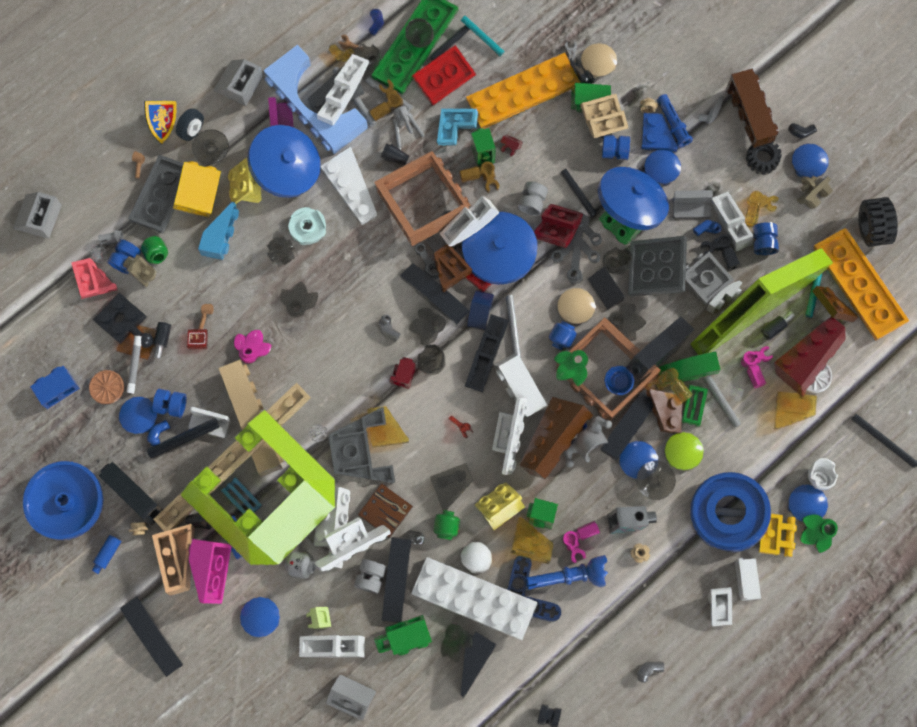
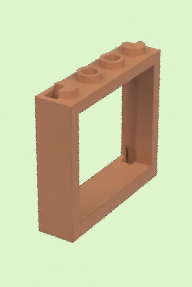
M433 151L374 182L379 196L411 246L440 232L464 207L468 209L471 207L468 198L462 196V190L458 183L454 184L452 181L453 177L450 171L444 169L442 159L436 157ZM433 167L458 205V208L414 231L389 190Z
M603 318L569 351L571 353L575 350L583 351L603 332L631 360L640 352L606 318ZM558 363L556 364V368H555L556 370L558 369V367H559V365H560V364H558ZM657 367L650 372L612 411L583 384L576 386L572 378L567 381L571 383L570 387L576 393L580 392L584 396L583 399L588 405H593L598 409V414L604 420L612 421L658 376L660 369Z

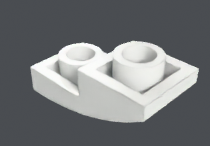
M734 282L721 290L712 299L706 310L713 314L715 309H721L725 301L729 303L732 298L736 300L742 291L740 289L742 282Z

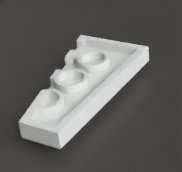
M351 147L320 166L325 176L361 225L377 216Z

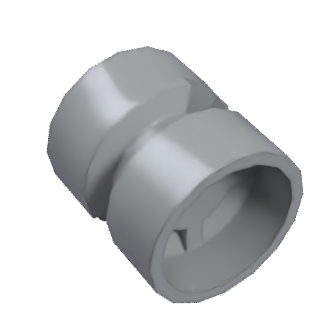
M526 182L522 192L524 196L520 198L518 209L525 214L539 216L543 208L542 201H545L548 193L547 187L537 182Z
M362 559L359 568L361 574L357 575L354 587L378 594L382 584L379 580L384 578L387 567L371 560Z

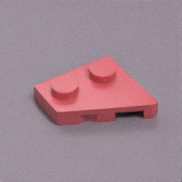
M91 258L72 262L81 299L117 291L116 284L109 280Z

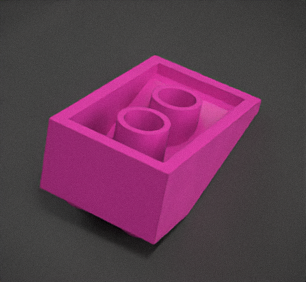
M192 539L189 546V562L200 603L222 604L232 547L230 544Z

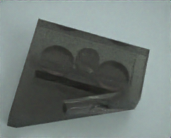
M467 463L430 476L442 511L448 510L473 482Z

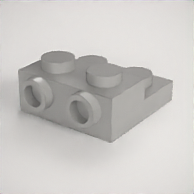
M710 252L706 255L701 253L693 260L695 262L693 266H686L685 287L690 293L693 291L704 305L734 281Z

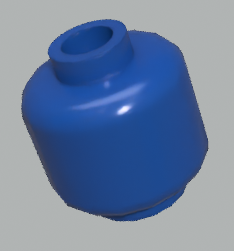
M564 321L555 323L549 334V340L553 342L551 346L560 350L563 347L570 348L577 336V332L574 330L575 327Z

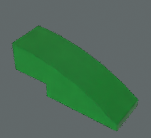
M715 351L658 367L660 369L658 375L662 387L718 374L721 368Z

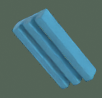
M236 477L221 490L243 514L246 511L228 493L230 489L254 513L262 507L261 503ZM237 484L256 506L253 508L233 486Z

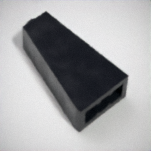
M680 316L637 353L625 368L640 381L676 353L695 329Z
M113 461L110 464H106L98 476L143 520L152 526L155 523L154 518L163 508Z

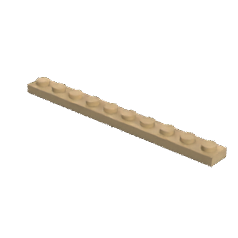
M296 383L266 412L282 426L311 397ZM262 439L250 452L237 440L209 466L222 480L209 495L246 461L265 440ZM180 493L154 518V521L164 532L172 530L194 508Z

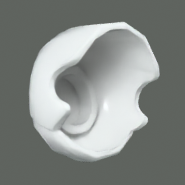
M820 458L811 464L808 469V479L814 488L828 490L835 485L838 474L835 472V463L827 458Z
M471 542L461 552V562L471 573H484L492 564V554L488 547L481 542Z

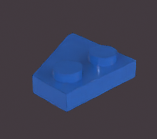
M643 114L641 149L677 152L678 146L663 114Z

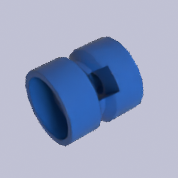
M604 135L602 158L613 159L615 156L618 160H628L630 136H619L616 138L615 135Z
M765 222L754 225L753 238L756 239L754 241V253L761 256L778 253L779 243L778 239H775L778 237L777 224Z
M120 239L115 247L116 252L110 255L107 263L114 269L124 274H129L123 264L129 256L135 258L136 255H140L141 250L134 244Z
M158 388L153 400V413L165 415L168 412L169 416L181 418L186 407V394L179 392L171 394L169 390Z

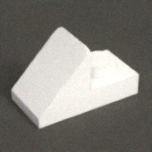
M711 589L707 595L710 603L711 625H732V589Z

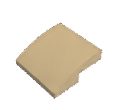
M617 94L580 104L593 138L628 129L624 110L621 111Z

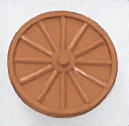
M100 371L91 379L89 392L98 403L112 404L122 396L124 382L120 375L114 371Z

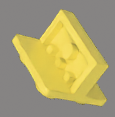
M245 158L228 173V180L230 181L229 196L231 202H235V204L241 200L259 203L262 201L261 187L252 177L247 158Z
M506 482L498 485L494 491L487 496H483L475 504V507L483 514L493 530L525 508L521 501V495Z

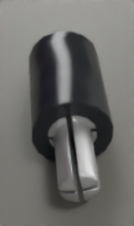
M790 311L784 317L777 316L761 329L762 335L770 341L788 327L787 322L795 316L794 313Z
M165 322L157 323L153 345L156 346L154 354L156 359H160L162 349L167 348L171 324Z

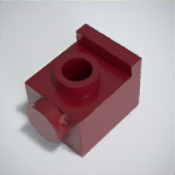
M402 357L399 364H395L393 370L395 377L391 376L390 378L392 385L410 389L416 369L412 359Z

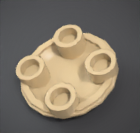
M597 43L588 46L583 51L581 63L585 71L589 70L595 78L597 76H605L614 71L617 57L611 47L606 44Z
M581 288L566 290L558 300L559 314L570 325L587 322L594 314V299L587 291Z

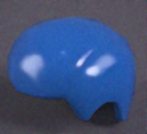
M621 365L611 367L606 372L604 378L607 390L615 395L627 394L633 388L635 381L633 374Z
M605 555L592 558L587 563L588 579L597 587L606 586L604 577L608 572L603 570L604 564L607 563Z

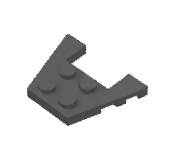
M384 407L329 434L335 474L395 483L393 465L372 467L366 429L386 425Z

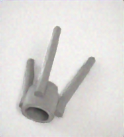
M401 106L393 111L395 118L392 120L395 126L397 148L401 150L398 124L401 126L406 125L409 133L412 134L413 131L409 124L411 121L420 136L424 137L423 132L412 114L408 112L407 107Z

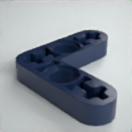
M526 555L517 556L513 564L507 590L522 593L523 597L537 602L539 610L533 613L532 618L548 622L557 621L562 613L559 605L525 596L527 587L526 577L521 574H514V571L519 573L520 565L517 562L525 559L528 567H524L523 574L526 573V577H529L532 562ZM514 579H522L524 586L521 589L514 588L512 585ZM542 604L546 605V610H551L554 607L558 615L550 618V614L544 612L543 616H540Z

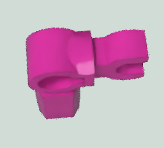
M769 346L761 348L759 352L748 351L741 358V364L748 369L747 373L754 389L766 384L761 369L757 364L761 361L769 362L773 358V355L768 357L764 355V352L769 350Z
M595 521L576 528V532L568 531L563 535V543L568 551H571L573 563L577 562L575 559L577 553L581 554L583 559L586 558L585 552L579 549L580 543L578 539L583 541L600 533Z

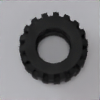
M888 197L863 200L859 208L858 221L860 233L865 244L868 247L893 244L897 236L898 220L892 201Z

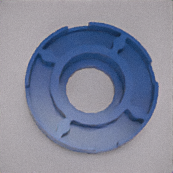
M719 473L705 480L695 491L690 508L691 521L697 535L710 547L727 552L743 551L757 544L765 535L771 518L770 501L764 489L754 479L741 473ZM727 496L739 498L746 508L743 520L734 525L722 523L715 513L718 501Z

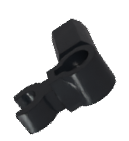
M722 234L714 239L713 242L704 241L701 243V248L708 247L710 249L704 252V255L708 252L713 254L714 251H723L722 256L729 271L740 267L736 253L730 247L731 238L729 235Z

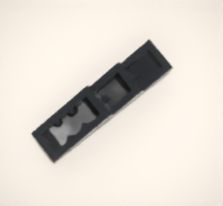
M414 263L400 275L401 279L413 287L416 293L426 299L433 308L456 325L469 313V310L447 290L443 292L441 285Z
M493 314L490 315L465 387L483 393L507 329L508 319Z
M646 388L642 390L607 439L608 443H604L600 449L615 461L645 422L652 408H654L651 397H647Z
M391 538L382 621L402 622L412 539Z
M137 596L120 607L127 621L166 677L183 666L182 661L172 649L171 644L161 632L160 627Z

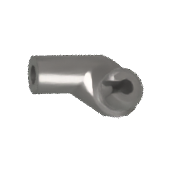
M383 315L379 320L381 333L397 342L401 333L392 329L391 317Z
M645 662L637 671L638 681L645 683L653 672H664V662Z

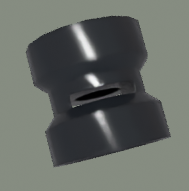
M542 704L537 724H548L550 727H558L562 709L558 707L549 708L548 705Z

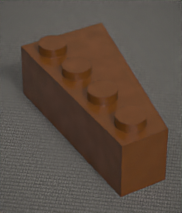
M752 68L732 74L725 90L728 95H732L731 103L733 107H738V117L740 121H745L744 130L754 148L774 142L779 130L777 124L773 123L771 108L767 107L765 102L766 95L760 89L759 77Z
M552 397L519 466L530 475L546 479L560 461L561 454L569 449L572 445L570 442L576 434L579 435L584 429L582 426L587 420L590 421L594 415L584 405Z

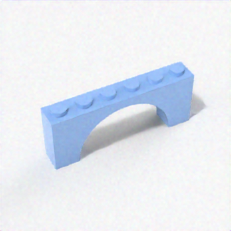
M296 45L264 70V80L269 87L273 86L276 89L275 92L281 100L285 99L288 102V108L293 113L296 112L299 115L298 118L302 124H307L311 128L310 132L315 138L319 137L321 139L323 147L335 154L368 129L367 120L356 108L341 114L334 126L317 119L318 113L308 109L298 97V83L303 73L311 64L308 55Z

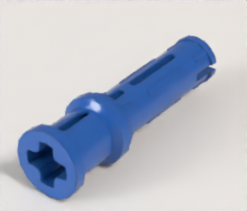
M663 94L659 96L657 102L671 126L670 131L675 135L678 147L681 148L689 145L693 141V137L689 136L686 124L679 119L668 95Z
M584 564L573 568L564 567L562 571L526 577V585L528 590L559 583L570 585L571 582L580 580L586 582L588 580L587 570Z

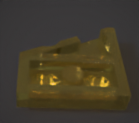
M778 391L776 394L774 429H780L814 417L816 415L817 396L804 395L802 398L796 393Z
M384 406L386 425L369 427L372 448L409 443L407 435H405L387 406ZM381 407L369 408L367 412L370 414Z
M519 517L516 523L511 553L549 564L553 543L526 520Z

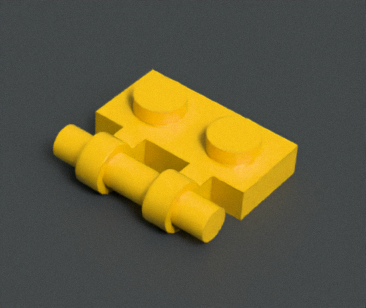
M771 514L767 531L759 541L758 553L779 555L780 548L785 549L784 556L792 557L793 550H795L794 532L797 530L795 517H788L786 524L782 523L783 515ZM782 530L786 531V541H781Z

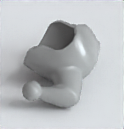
M599 416L595 417L589 426L579 433L576 440L570 442L572 445L568 450L564 451L567 467L574 465V461L571 459L573 453H579L586 462H589V452L598 448L602 443H608L601 432L602 426L607 429L612 426L611 421H606Z

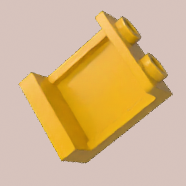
M193 161L184 162L172 209L209 218L212 213L221 171L212 166H199L198 163Z

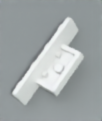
M524 397L516 399L514 414L499 412L492 450L506 454L502 470L503 475L512 474L516 468V453L520 449L519 438L524 429L523 418L528 410L527 398Z
M336 487L335 508L316 526L314 546L328 547L324 536L347 524L350 502L349 490ZM343 561L335 564L334 567L342 568Z
M358 517L324 536L331 554L316 561L314 564L321 572L331 570L335 564L350 559L353 554L368 549L369 545L384 540L391 532L387 527L381 525L367 533L362 520Z

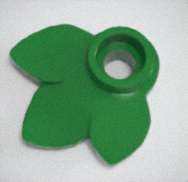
M575 350L572 353L562 351L555 356L554 360L560 364L556 371L557 380L562 381L572 378L576 386H580L588 375L586 369L588 364L587 354L582 350ZM577 356L582 357V361L580 363L575 362V358Z
M817 514L805 516L802 520L807 528L802 532L800 541L808 545L816 544L819 553L828 550L832 545V538L838 531L836 522L832 519H823ZM826 525L830 526V530L828 532H825L824 527Z

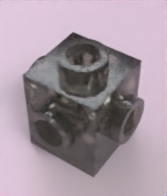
M283 236L272 239L267 245L269 259L272 263L275 261L279 268L295 259L293 244L290 240L286 241Z

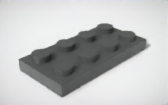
M160 154L158 155L128 218L130 222L164 234L175 211L172 208L183 163Z

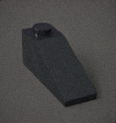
M475 632L474 635L469 634L464 642L466 648L461 685V697L465 698L496 647L495 643L478 632Z

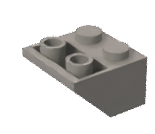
M245 59L231 60L214 91L246 106L263 78L261 67Z
M40 192L26 194L13 228L50 238L62 205L55 196Z

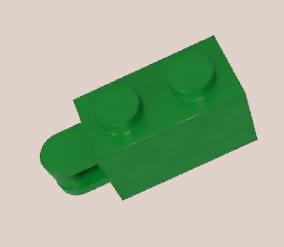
M423 615L385 627L386 634L374 638L378 653L392 650L393 655L398 654L399 656L409 653L411 649L416 647L417 649L425 648L432 642ZM389 640L390 644L384 646L383 641Z

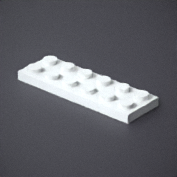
M428 557L411 593L416 597L519 640H523L537 605L536 601Z

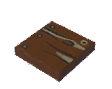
M381 483L358 516L374 528L384 525L391 532L387 537L391 538L413 506Z

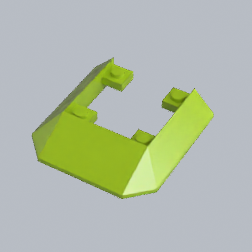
M264 410L250 421L235 439L248 452L264 439L291 466L277 480L290 495L263 522L251 509H248L235 521L209 495L222 481L209 467H205L193 481H190L181 493V496L250 565H279L335 508V479Z

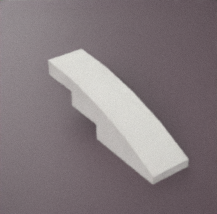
M352 54L334 79L335 85L327 94L326 103L317 114L318 120L334 126L361 81L369 60Z

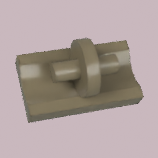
M805 176L801 180L803 186L800 188L805 193L797 201L800 204L805 203L810 209L816 208L821 203L816 196L818 193L824 198L833 192V189L828 184L831 181L829 176H826L824 179L819 178L818 180L815 176L811 178Z
M136 255L135 258L129 256L123 264L127 271L145 287L156 277V270L139 255Z

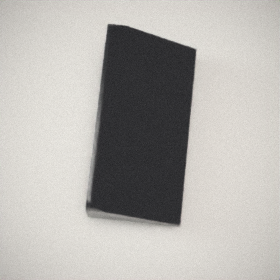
M605 267L588 278L589 283L607 310L624 301V294Z

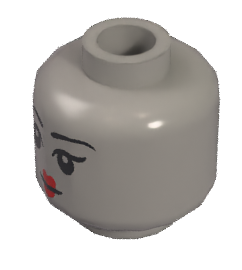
M296 551L286 558L285 570L288 571L291 577L307 579L311 573L315 572V561L311 554Z

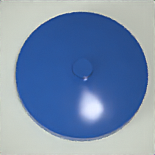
M274 125L263 129L252 140L247 154L248 167L256 183L268 193L278 197L292 198L304 194L315 184L320 173V156L316 146L307 135L291 126Z
M630 167L612 168L603 175L598 184V197L604 209L616 221L627 227L637 230L654 229L664 221L668 214L669 202L664 190L652 177L642 171Z
M499 212L482 229L463 240V258L472 268V274L480 280L497 285L513 283L524 277L533 267L537 256V239L534 231L525 220L512 213Z
M70 461L55 462L40 469L28 482L23 496L24 514L31 527L41 535L54 540H70L86 533L98 520L103 508V490L98 478L85 466Z

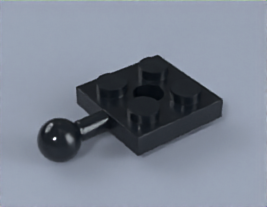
M120 293L93 319L96 324L119 344H122L131 333L134 336H142L141 347L149 348L153 344V337L149 333H142L137 328L147 316ZM118 315H124V319L121 322H116Z

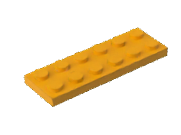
M564 52L467 96L466 100L471 109H477V122L480 128L485 129L571 90L572 86L575 83H580Z
M847 228L838 231L813 246L815 251L822 248L832 260L833 264L827 270L875 341L910 321Z

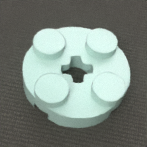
M303 207L292 214L288 228L292 238L299 242V244H314L325 236L326 222L320 211L310 209V207ZM305 222L308 224L312 223L310 229H303Z

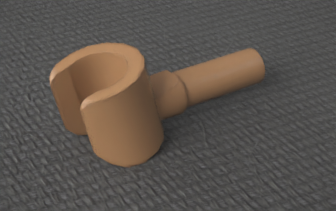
M341 35L345 41H338L341 48L348 49L350 47L361 52L364 51L363 47L350 42L347 35Z
M135 151L132 155V161L137 162L135 178L139 179L141 165L145 162V157L142 153Z
M212 304L202 305V316L198 329L203 330L207 314H213L214 306Z

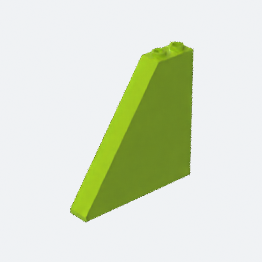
M820 248L759 278L690 345L698 355L713 352L810 285L833 264L832 260Z

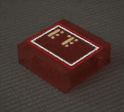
M188 329V350L208 348L207 329Z

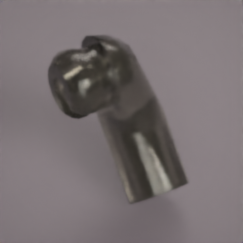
M408 530L399 537L412 539L411 543L421 545L425 541V537L421 532Z

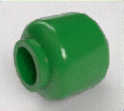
M158 236L148 237L141 244V251L146 261L151 264L162 263L168 256V248Z
M443 510L442 514L435 515L433 532L437 534V538L452 540L453 537L457 536L460 518L454 516L453 511Z

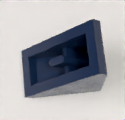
M476 290L471 302L467 327L480 330L486 329L494 294Z

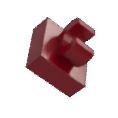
M508 134L503 135L501 143L505 145L502 146L501 152H505L506 148L509 147L511 149L510 156L512 157L515 155L516 150L521 149L523 141Z

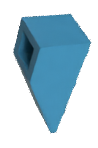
M231 202L204 230L198 248L201 256L223 260L224 255L228 254L229 237H232L234 233L233 223L239 216V209H237L235 202Z

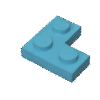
M441 109L437 137L438 145H456L458 129H476L477 109Z

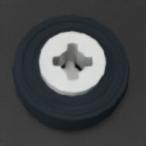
M194 108L186 110L178 119L175 129L176 135L184 141L194 139L202 129L204 123L203 114Z

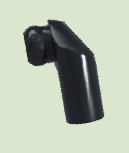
M792 123L788 127L790 134L799 139H804L817 132L814 124L804 128L796 123Z

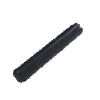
M213 418L148 448L147 454L150 458H155L220 427L217 419Z

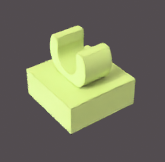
M328 607L311 608L310 612L306 614V617H311L312 624L308 625L309 628L323 629L331 627Z

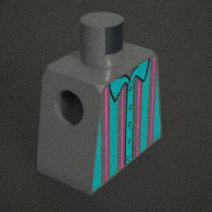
M646 506L619 507L607 514L610 534L640 531L649 524L657 522L656 512H647Z

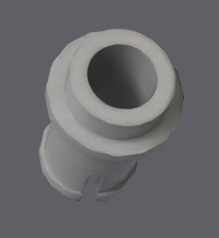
M118 230L98 235L101 247L114 243L118 244L120 239L124 240L122 231Z

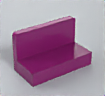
M269 97L270 126L286 125L294 128L293 112L288 108V102L277 103L276 97Z

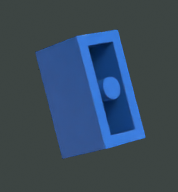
M65 366L54 368L51 374L37 379L30 386L41 405L46 409H49L80 389Z

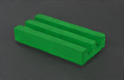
M693 385L688 386L682 413V423L693 424L697 427L701 426L708 389ZM692 390H695L690 418L688 419L686 417ZM699 392H703L698 418L694 420Z

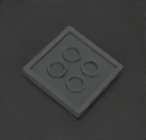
M685 236L631 241L628 295L632 297L685 292L687 238Z

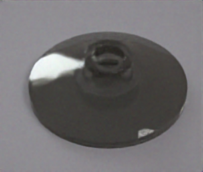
M213 129L202 131L194 138L192 143L194 156L205 164L220 162L226 157L229 150V142L222 132Z
M650 461L644 464L638 471L637 486L645 497L652 500H661L668 497L674 490L676 478L668 464L662 461ZM653 477L657 478V484L652 483L651 479Z

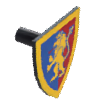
M144 101L145 118L148 128L154 138L160 144H163L169 137L175 124L176 101Z

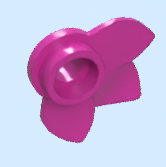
M253 330L247 336L237 334L234 339V346L239 351L240 359L247 364L253 363L257 357L266 356L271 350V344L263 342V334L260 330Z

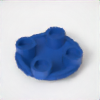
M804 144L793 153L792 164L799 177H819L828 168L829 158L820 146Z
M668 150L652 152L646 158L644 165L645 174L663 185L671 184L680 175L681 171L679 158Z
M133 397L127 400L119 412V421L122 427L133 434L149 432L157 419V413H153V402L144 397Z
M634 441L629 443L620 455L619 465L626 475L637 480H643L655 472L658 466V456L651 445L642 441Z
M801 485L790 494L788 510L799 521L803 522L802 519L808 515L817 514L823 518L826 514L828 502L822 490H818L812 485Z
M253 598L241 610V625L245 632L253 637L268 636L279 626V609L268 598Z

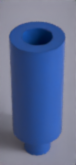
M109 534L93 561L95 565L92 571L99 574L102 568L106 569L122 541Z

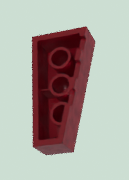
M830 316L774 362L775 374L803 398L808 387L815 382L817 375L821 370L823 371L826 363L835 355L846 340L845 326Z

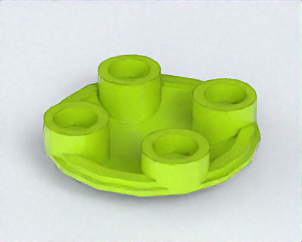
M686 432L676 433L666 443L665 455L671 467L680 470H690L697 467L703 458L704 450L702 443L693 434Z

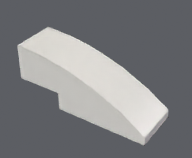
M726 192L713 197L711 201L725 233L730 236L731 244L735 251L752 246L754 236L746 225L745 217L730 193Z
M481 196L470 209L464 207L444 228L440 235L448 246L452 247L482 229L499 214V211L490 200Z
M300 636L299 657L349 658L365 656V637Z

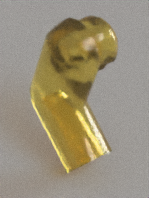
M335 44L331 45L328 49L339 62H347L352 54L355 55L352 49L341 51Z

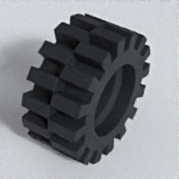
M774 142L753 148L751 144L746 154L748 167L752 166L750 170L754 171L756 169L757 174L762 171V175H765L766 172L769 174L772 170H775L782 157V154H780L781 148L778 149L779 145H774ZM765 151L770 154L771 159L768 162H762L757 158V153Z

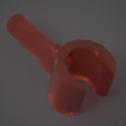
M453 416L449 417V420L457 425L464 438H468L466 431L473 433L469 423H461Z

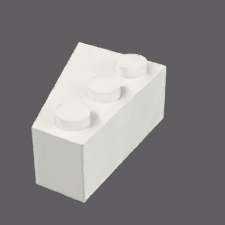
M512 354L493 365L497 376L506 385L505 389L510 398L513 397L515 402L519 397L527 398L528 410L524 416L528 417L547 406L519 355Z

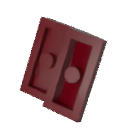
M550 203L541 215L542 222L534 231L536 239L567 248L580 225L583 213Z

